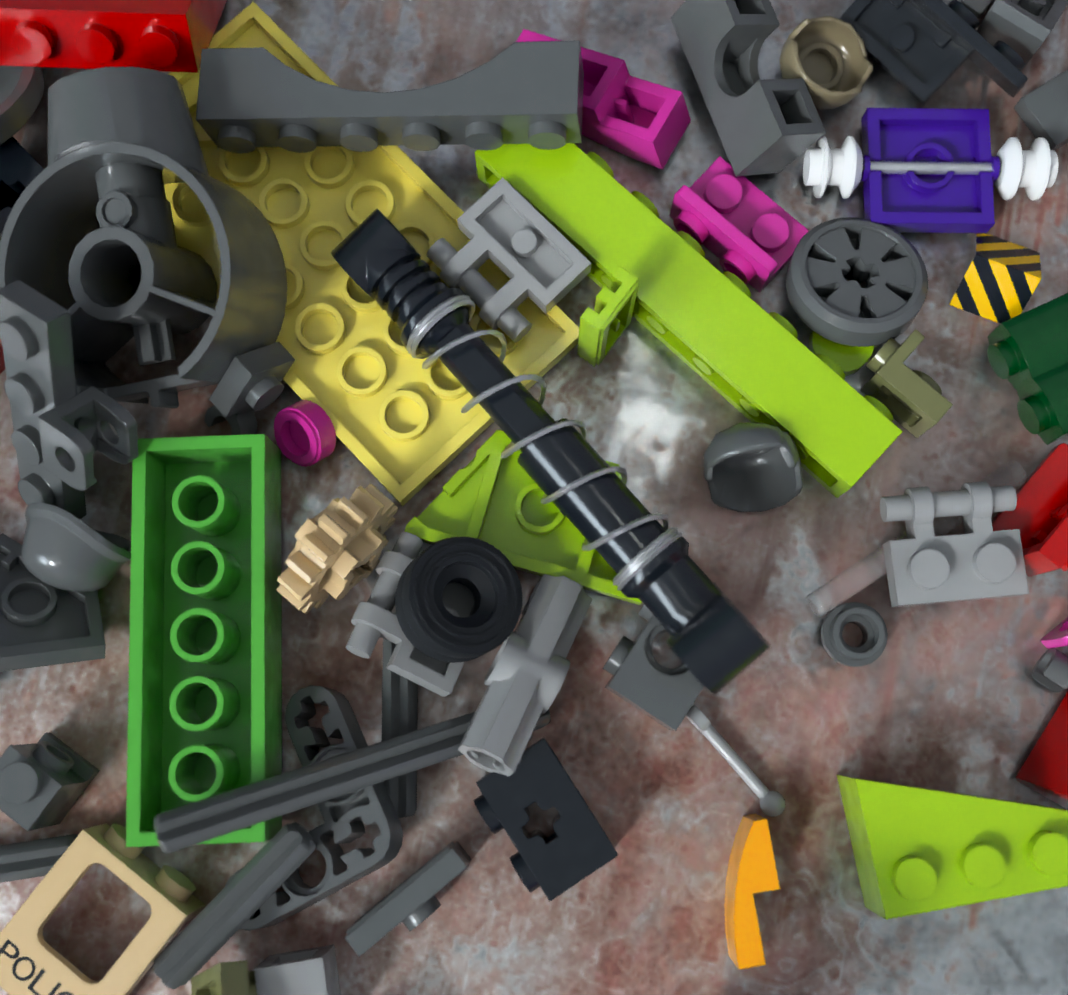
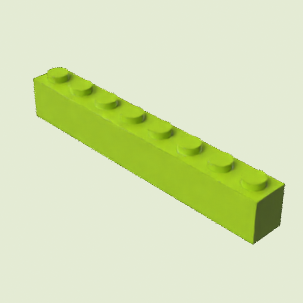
M566 143L563 147L552 150L535 148L530 144H502L501 147L494 150L475 151L478 179L490 189L503 177L591 262V272L587 276L600 288L605 286L610 290L611 276L619 265L638 278L639 286L632 316L748 420L778 426L781 431L788 432L800 454L801 467L836 498L852 488L903 432L892 422L894 419L893 415L882 402L872 396H862L844 380L845 373L834 360L824 354L818 353L815 355L797 339L798 333L786 318L775 312L768 314L750 298L751 292L739 277L729 271L721 273L704 258V250L691 235L684 231H678L677 233L659 218L657 208L644 194L638 191L630 193L614 179V173L610 166L598 154L591 151L585 154L574 143Z

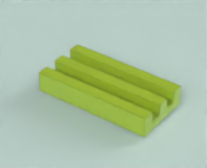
M620 265L611 276L610 290L603 286L596 295L595 309L592 310L590 307H587L580 317L577 355L594 367L596 364L600 365L631 323L639 283L635 275Z

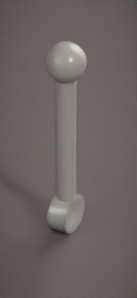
M693 705L686 717L760 799L762 812L770 817H777L782 814L786 805L782 794L777 791H770L711 725L708 718Z

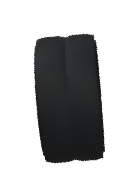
M471 537L443 539L425 549L402 573L396 590V615L407 639L425 655L444 662L470 661L500 646L513 632L522 609L521 583L511 562L493 545ZM448 583H461L472 592L475 604L473 612L469 617H456L445 608L442 594Z

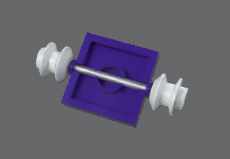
M867 108L861 118L862 150L853 136H847L841 148H830L826 136L823 135L816 142L815 148H808L805 151L803 161V182L805 186H813L815 198H821L827 186H838L842 198L847 199L859 183L863 182L864 219L887 225L899 233H987L995 224L993 183L1003 200L1012 199L1018 188H1025L1030 200H1038L1042 197L1046 188H1051L1054 185L1059 165L1056 151L1050 150L1049 143L1044 137L1036 138L1029 150H1022L1019 139L1010 137L997 152L996 156H991L989 109Z

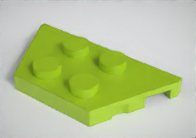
M496 430L476 451L474 459L465 468L459 469L442 487L443 491L418 517L414 516L406 524L404 532L416 535L425 543L434 544L440 540L452 537L476 538L500 550L517 570L541 577L544 574L556 577L565 576L582 585L583 589L637 605L642 603L639 598H627L621 591H617L618 586H613V579L617 573L595 548L590 551L582 550V544L586 538L560 512L553 502L541 504V498L545 493L519 465L517 459L521 451L517 450L507 458H501L502 451L511 442V439L501 430ZM605 460L610 467L619 466V464ZM615 472L617 477L622 480L621 473Z

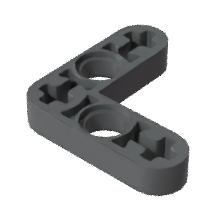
M310 685L301 688L291 697L286 706L285 722L302 767L368 746L352 707L342 693L335 689ZM314 704L329 707V713L322 717V725L325 731L322 728L309 726L308 720L316 715ZM327 737L343 738L344 742L330 746ZM320 747H325V748H324L322 751H320V752H319V750H318ZM384 782L317 803L325 823L308 833L314 838L316 849L322 853L326 861V873L322 882L316 887L308 886L300 877L298 867L282 884L285 891L274 892L240 929L250 931L274 926L387 865L397 856L402 847L403 830ZM363 822L366 825L379 826L381 834L373 840L374 850L372 848L353 849L345 854L339 844L350 843L365 833ZM242 869L238 870L235 874H233V875L228 879L226 885H227Z

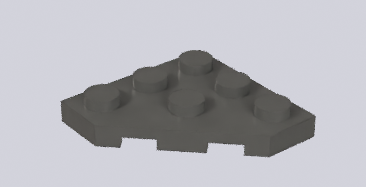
M2 533L0 535V672L104 659L106 644L98 591L72 592L58 589L40 581L24 565L22 561V545Z

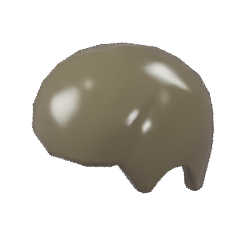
M830 15L804 19L786 39L779 58L781 78H803L817 110H832L850 102L862 92L864 84L873 71V64L867 59L864 41L850 23Z

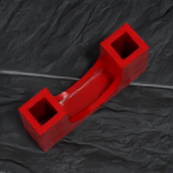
M0 0V66L78 69L139 67L161 72L198 73L202 49H208L227 0Z

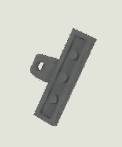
M17 280L0 288V343L3 346L7 377L4 387L6 395L10 400L14 430L11 440L17 453L20 475L18 490L27 505L35 502L51 504L62 508L80 520L87 515L85 490L97 483V478L94 477L93 454L98 450L108 458L121 464H127L137 458V422L121 404L93 386L76 395L69 311L22 281ZM109 423L115 428L118 436L112 431Z

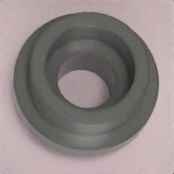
M849 602L832 609L823 621L821 628L822 644L828 655L844 666L861 667L874 662L881 656L887 644L888 633L883 618L874 608L866 604ZM848 623L856 624L862 631L863 638L857 647L849 646L843 639L842 632Z

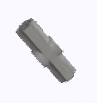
M544 574L534 587L515 631L503 642L484 680V684L488 687L458 748V751L463 753L472 764L488 772L500 773L508 777L515 772L520 764L524 750L533 735L532 732L540 715L545 714L565 680L570 667V660L566 659L593 600L585 593L583 586L565 576L556 577Z

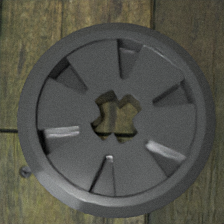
M855 217L829 220L808 231L794 250L785 280L789 302L805 325L828 340L857 347L880 345L886 343L890 338L895 339L901 335L914 321L924 304L928 291L926 266L919 252L910 241L887 225ZM851 274L854 280L846 281V276ZM866 281L867 285L865 288H861L858 282Z

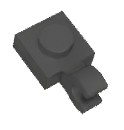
M280 342L234 357L209 398L214 405L205 414L204 422L208 427L227 420L231 426V435L257 434L258 426L255 411L268 407L280 396L284 389L281 381L295 361Z

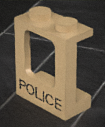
M105 823L83 829L0 932V987L9 995H130L154 964V960L164 951L187 921L196 917L205 904L192 895L196 888L183 873L168 865L160 868L142 853L145 846L126 847V827L119 824H112L110 827ZM95 863L107 867L144 898L151 907V916L147 923L100 981L89 979L51 947L43 937V928L46 922Z

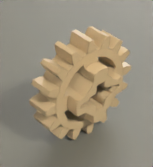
M369 484L365 489L362 486L357 487L349 500L345 496L341 499H333L322 512L314 518H308L294 537L297 539V542L285 562L289 567L277 578V581L280 583L276 589L277 592L304 614H307L313 607L316 609L320 608L329 595L336 600L343 599L350 589L363 578H367L379 564L380 560L378 558L381 551L389 542L384 532L395 523L396 519L393 516L398 511V507L372 484Z

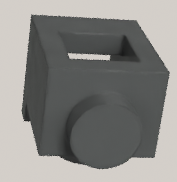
M50 732L45 733L38 743L9 745L0 757V810L26 831L60 824L100 770Z

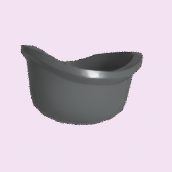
M37 502L28 504L25 511L27 525L22 545V561L28 571L40 581L62 590L93 592L106 587L124 563L131 561L130 540L115 534L93 530L71 513L54 505Z

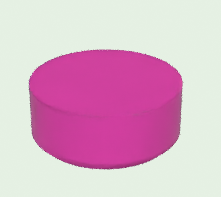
M300 400L283 408L275 416L274 435L282 453L293 463L309 467L330 456L334 451L336 433L333 423L327 413L316 403Z

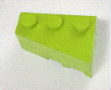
M837 775L864 905L885 920L1068 886V810Z

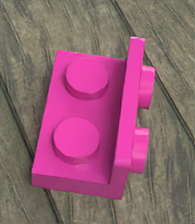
M720 156L690 188L683 185L675 193L669 215L673 219V224L677 231H684L691 235L700 245L703 244L720 259L719 263L724 271L735 274L746 285L750 284L759 293L791 260L797 244L809 231L747 178L735 176L732 166Z

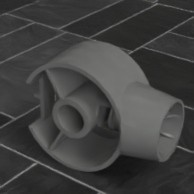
M103 67L79 71L58 79L48 88V166L25 188L6 221L0 240V288L20 280L69 311L76 395L93 386L115 401L148 404V397H150L152 407L178 408L179 391L219 384L235 356L276 342L283 323L287 302L286 268L278 240L263 214L248 198L231 186L209 176L182 85L174 76L158 70L139 67ZM187 183L200 199L211 219L217 236L221 260V283L217 303V282L211 266L201 255L177 246L171 204L166 199L164 184ZM210 315L213 316L201 342L192 354L178 366L179 374L126 384L105 365L133 337L135 338L139 366L175 360L172 334H186L199 328Z

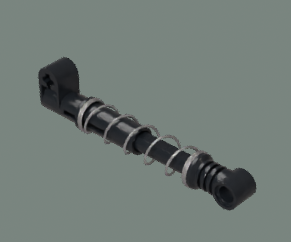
M376 209L331 251V255L345 272L370 297L377 301L378 305L387 312L393 322H397V326L401 330L400 340L412 358H427L422 364V369H428L440 359L472 395L473 398L461 408V413L468 412L479 403L511 439L510 444L502 451L501 458H507L517 450L521 451L517 459L519 465L545 493L541 498V504L553 502L560 512L573 523L586 538L582 544V550L590 551L594 548L617 573L613 579V586H618L617 591H621L627 598H639L670 634L671 637L667 642L671 649L713 695H717L770 648L767 640L688 556L689 543L683 537V532H678V527L668 529V515L651 514L626 487V469L619 466L610 467L585 439L586 427L583 422L568 420L567 418L555 421L542 407L546 393L544 378L536 374L514 376L503 363L507 346L504 334L497 330L474 331L469 325L475 311L474 301L462 289L449 288L445 283H442L440 277L431 271L430 266L424 260H421V255L380 210ZM494 335L499 338L502 344L499 358L479 336ZM535 380L539 382L541 394L538 401L520 381ZM573 425H575V426H577V427L580 428L581 434L578 432V430H577ZM615 472L621 473L622 480L617 477ZM656 519L663 520V527Z

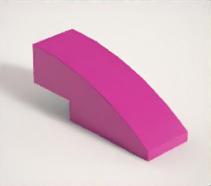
M523 29L516 42L561 40ZM581 47L584 71L582 135L623 155L663 170L691 122L683 92L630 76L625 60Z

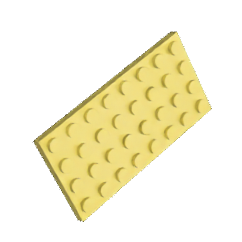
M254 2L214 34L208 49L263 47L286 66L316 81L337 86ZM200 69L198 73L170 72L169 75L174 76L182 85L209 176L231 186L248 198L263 214L278 240L286 268L287 302L283 323L276 342H280L295 359L282 380L301 400L314 402L327 413L333 423L336 437L385 489L404 506L484 432L494 420L479 403L468 412L461 413V408L473 398L472 395L440 359L428 369H422V364L427 358H412L400 340L401 330L398 328L397 322H393L387 312L378 305L377 301L370 297L345 272L331 255V251L372 212L378 209L421 255V260H424L430 266L431 271L440 276L441 269L427 257V252L441 238H444L457 251L470 241L458 227L457 219L464 212L397 145L378 146L375 150L369 152H356L348 150L343 146H316L315 150L306 153L292 152L282 147H256L250 153H233L218 148L196 120ZM187 183L164 184L166 199L171 204L177 246L201 255L211 266L217 282V303L221 283V260L217 236L204 205ZM490 259L478 269V272L497 291L510 280ZM528 297L518 306L517 310L532 324L529 332L520 341L515 343L500 328L495 330L503 333L506 338V355L503 363L515 377L530 374L543 377L578 344L579 327L557 305L545 314ZM475 304V311L469 322L470 327L474 331L493 330L479 317L481 309ZM494 335L479 336L499 358L502 349L499 338ZM523 380L520 382L529 390L537 381Z

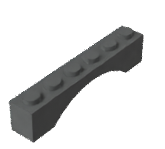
M580 41L514 42L487 63L457 78L421 89L394 92L348 90L316 81L286 66L263 47L202 49L196 120L218 148L233 153H250L256 147H282L288 151L306 153L315 150L316 146H343L348 150L356 152H369L375 150L378 146L404 145L416 151H431L437 149L440 145H467L477 150H494L501 147L502 144H530L535 148L544 150L558 149L566 143H582L584 71Z

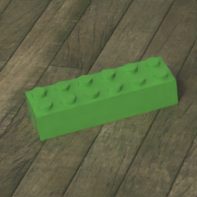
M265 434L138 439V457L132 462L126 847L159 846L154 829V818L159 813L282 774V595L276 590L280 585L277 578L282 573L281 450ZM282 816L198 844L266 842L272 839L282 828Z

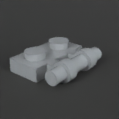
M503 177L457 219L459 230L470 239L463 248L457 251L444 238H441L427 252V257L441 269L439 277L450 288L462 289L481 309L479 317L491 329L500 328L515 343L520 341L532 327V324L517 310L518 306L529 297L546 314L591 272V262ZM488 259L510 278L498 291L478 272L479 267Z
M986 481L964 483L961 490L931 492L929 487L906 488L904 495L881 497L880 514L883 522L905 521L908 539L890 540L883 544L891 608L1029 594L1019 529L993 531L991 520L993 512L1014 511L1016 509L1017 495L1012 485L990 487ZM962 515L965 534L935 536L934 518Z
M401 532L393 550L383 553L376 568V572L380 577L368 601L359 603L351 619V623L355 628L346 645V649L359 657L368 659L378 639L384 638L396 644L386 669L445 697L452 693L465 662H444L431 658L419 651L403 633L397 615L392 613L399 579L406 567L419 555L424 544L416 535ZM448 583L442 594L445 608L456 617H469L473 612L475 604L472 592L461 583Z

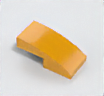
M758 814L744 815L734 838L726 876L724 911L727 948L730 959L738 969L766 965L753 893L780 889L768 821Z

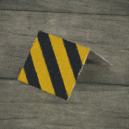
M976 233V255L949 305L999 324L1020 315L1042 279L1040 253L987 233Z

